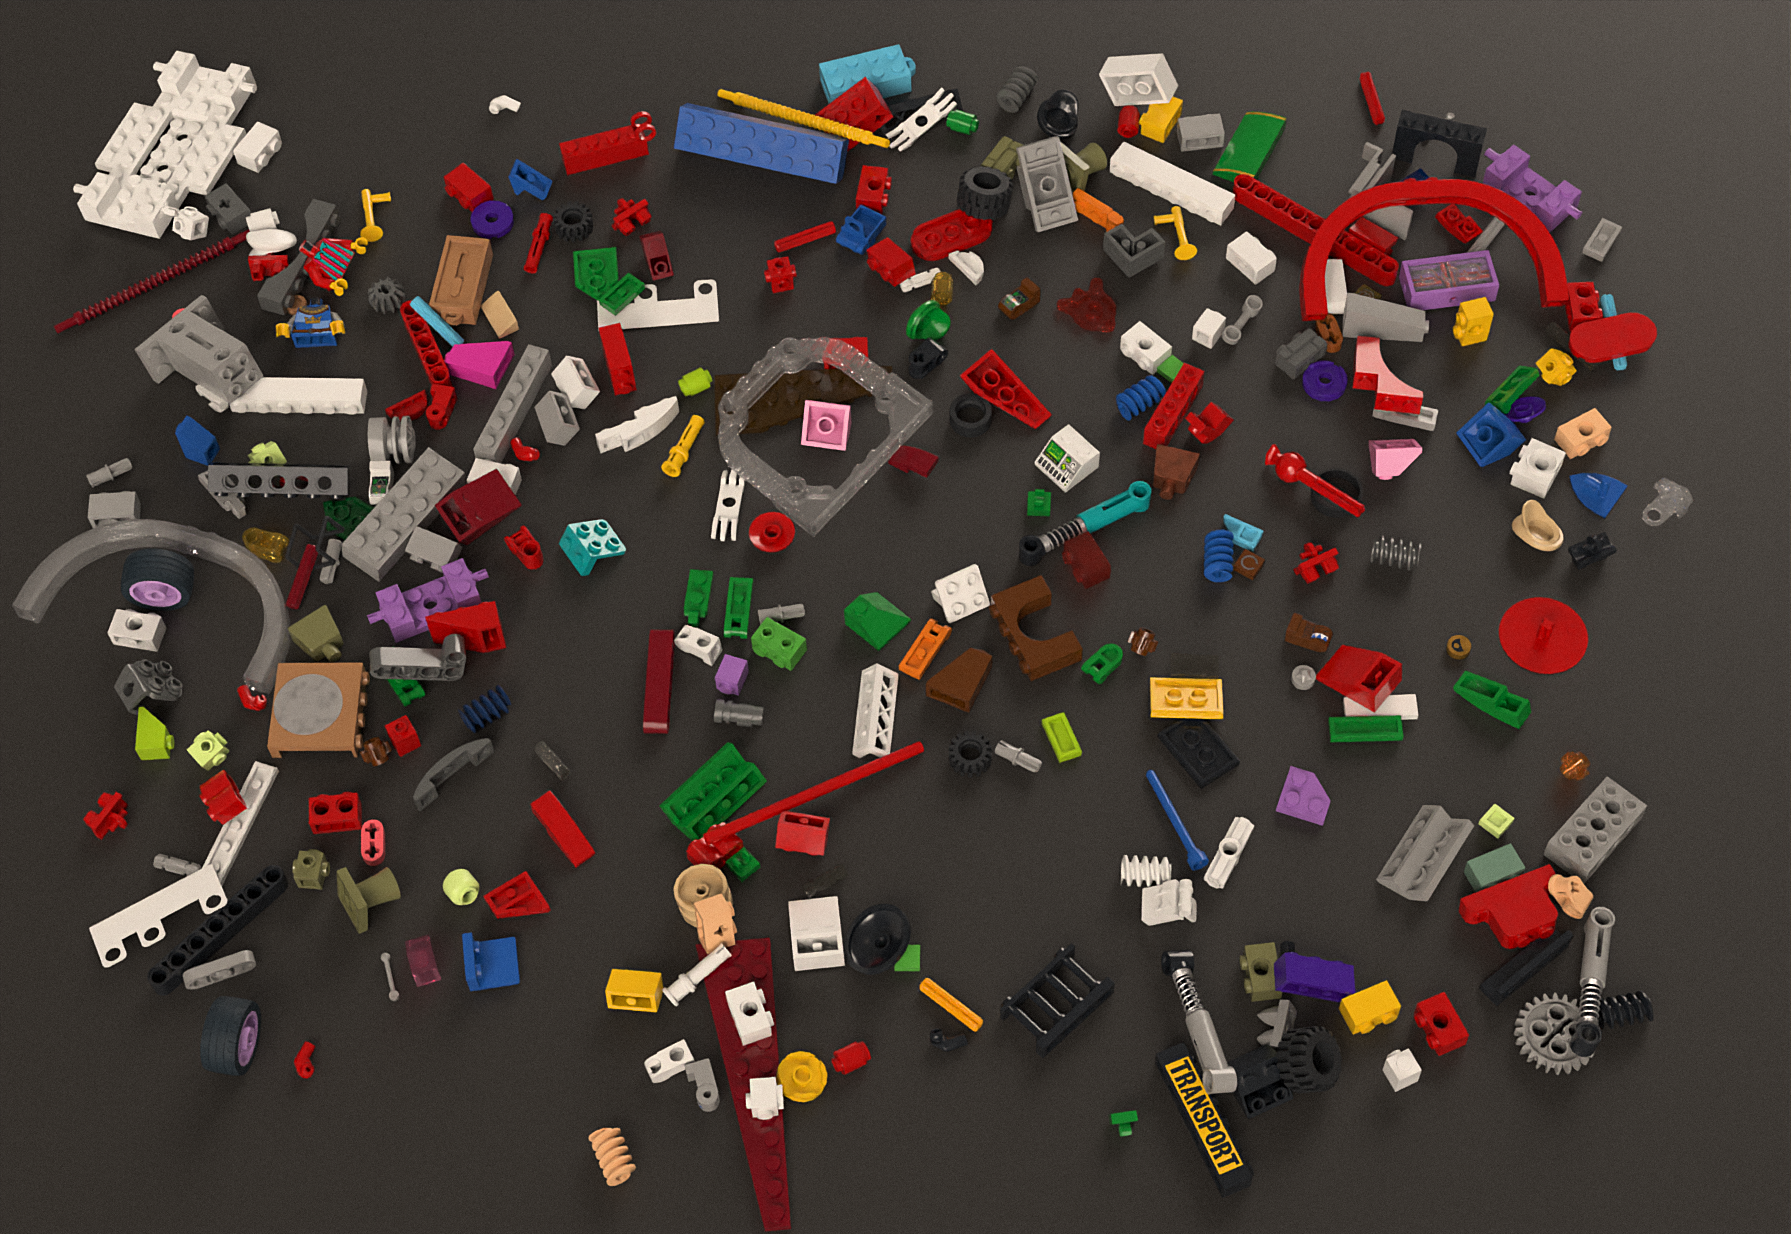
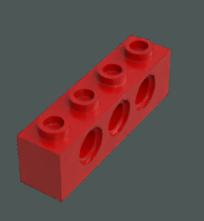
M1186 363L1182 365L1144 429L1143 444L1156 449L1157 444L1168 446L1203 387L1205 371Z

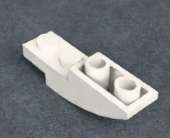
M676 396L665 398L650 406L641 407L639 410L634 411V420L625 421L621 425L604 429L595 434L600 453L622 446L624 451L627 452L658 435L679 413Z

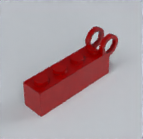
M638 112L631 117V125L559 143L567 175L649 155L647 141L652 140L656 136L655 127L651 125V115L648 112ZM640 117L648 118L647 121L642 124L635 123V121ZM643 130H652V132L645 136Z

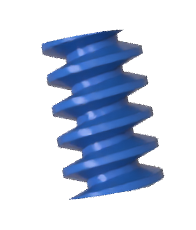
M1148 375L1145 380H1140L1138 384H1134L1131 388L1125 389L1123 393H1119L1116 396V404L1121 415L1129 421L1132 419L1131 414L1133 416L1139 414L1138 409L1144 412L1146 406L1152 407V400L1155 403L1160 402V397H1164L1166 389L1156 377Z
M1228 530L1211 531L1204 539V576L1213 582H1226L1233 577L1231 572L1233 571L1232 556L1234 551L1232 548L1234 543L1232 540L1234 535Z

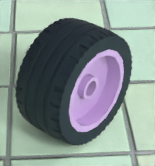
M154 548L137 550L128 555L125 560L121 577V593L130 603L149 610L171 611L187 605L192 594L194 566L188 559L176 552Z
M220 996L215 999L206 1016L201 1037L200 1058L204 1069L214 1073L242 1076L249 1070L254 1060L261 1030V1011L256 1002L229 996Z

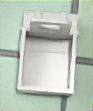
M1174 879L1165 881L1162 885L1143 888L1141 920L1149 926L1175 920H1184V917L1191 922H1196L1197 903L1192 898V881L1182 879L1179 882Z

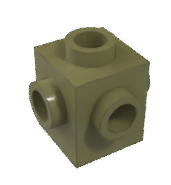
M315 849L299 851L298 859L294 860L292 867L293 878L298 888L323 889L325 877H328L330 873V863L327 862L324 853Z

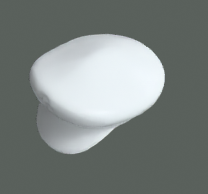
M278 229L257 230L246 234L247 242L253 248L249 256H261L283 251L295 246L297 242L294 234Z

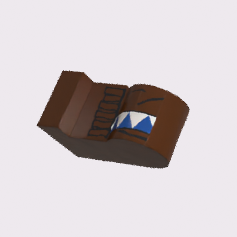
M1294 613L1286 630L1285 641L1316 652H1325L1333 637L1332 630L1323 625H1315V623L1302 619V615Z

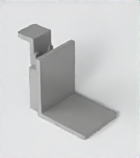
M1366 142L1362 158L1369 161V163L1349 189L1348 193L1352 194L1350 198L1372 187L1391 183L1396 155L1392 154L1384 166L1380 168L1383 149ZM1394 206L1375 210L1362 217L1391 234L1406 240L1409 235L1413 211L1405 206Z

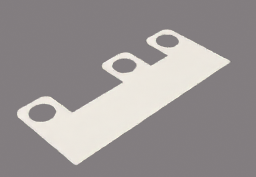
M712 279L698 280L694 283L695 298L657 301L656 286L653 284L645 285V288L652 290V296L649 299H642L638 295L634 299L635 303L628 304L616 316L600 306L599 301H597L598 331L599 327L620 323L622 329L719 321L716 281ZM703 283H708L712 286V291L709 294H701L698 290L699 286Z
M210 864L90 927L89 929L102 965L110 967L122 961L127 955L122 939L137 932L143 947H148L163 939L165 931L160 919L198 899L205 914H210L224 907L227 904V898L213 865ZM219 895L221 902L218 906L214 908L206 906V901L209 897ZM153 927L159 929L157 938L151 941L145 940L144 934L148 929ZM110 949H120V956L116 960H106L105 955Z

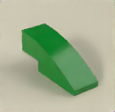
M1468 671L1462 674L1453 687L1456 693L1480 710L1518 729L1521 728L1532 712L1528 699L1509 693L1505 685Z

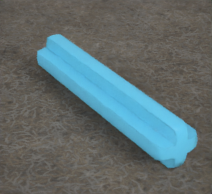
M417 296L411 301L410 306L452 347L454 344H463L464 339L422 298Z

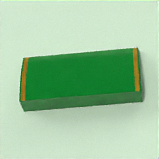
M1246 112L1212 175L1234 182L1235 177L1240 174H1247L1257 180L1285 130L1287 118L1266 112Z

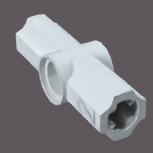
M1235 817L1225 838L1220 842L1219 849L1204 876V880L1210 886L1216 889H1223L1234 866L1238 864L1240 855L1254 830V825L1248 819ZM1230 850L1234 852V854L1228 855L1224 853V851Z

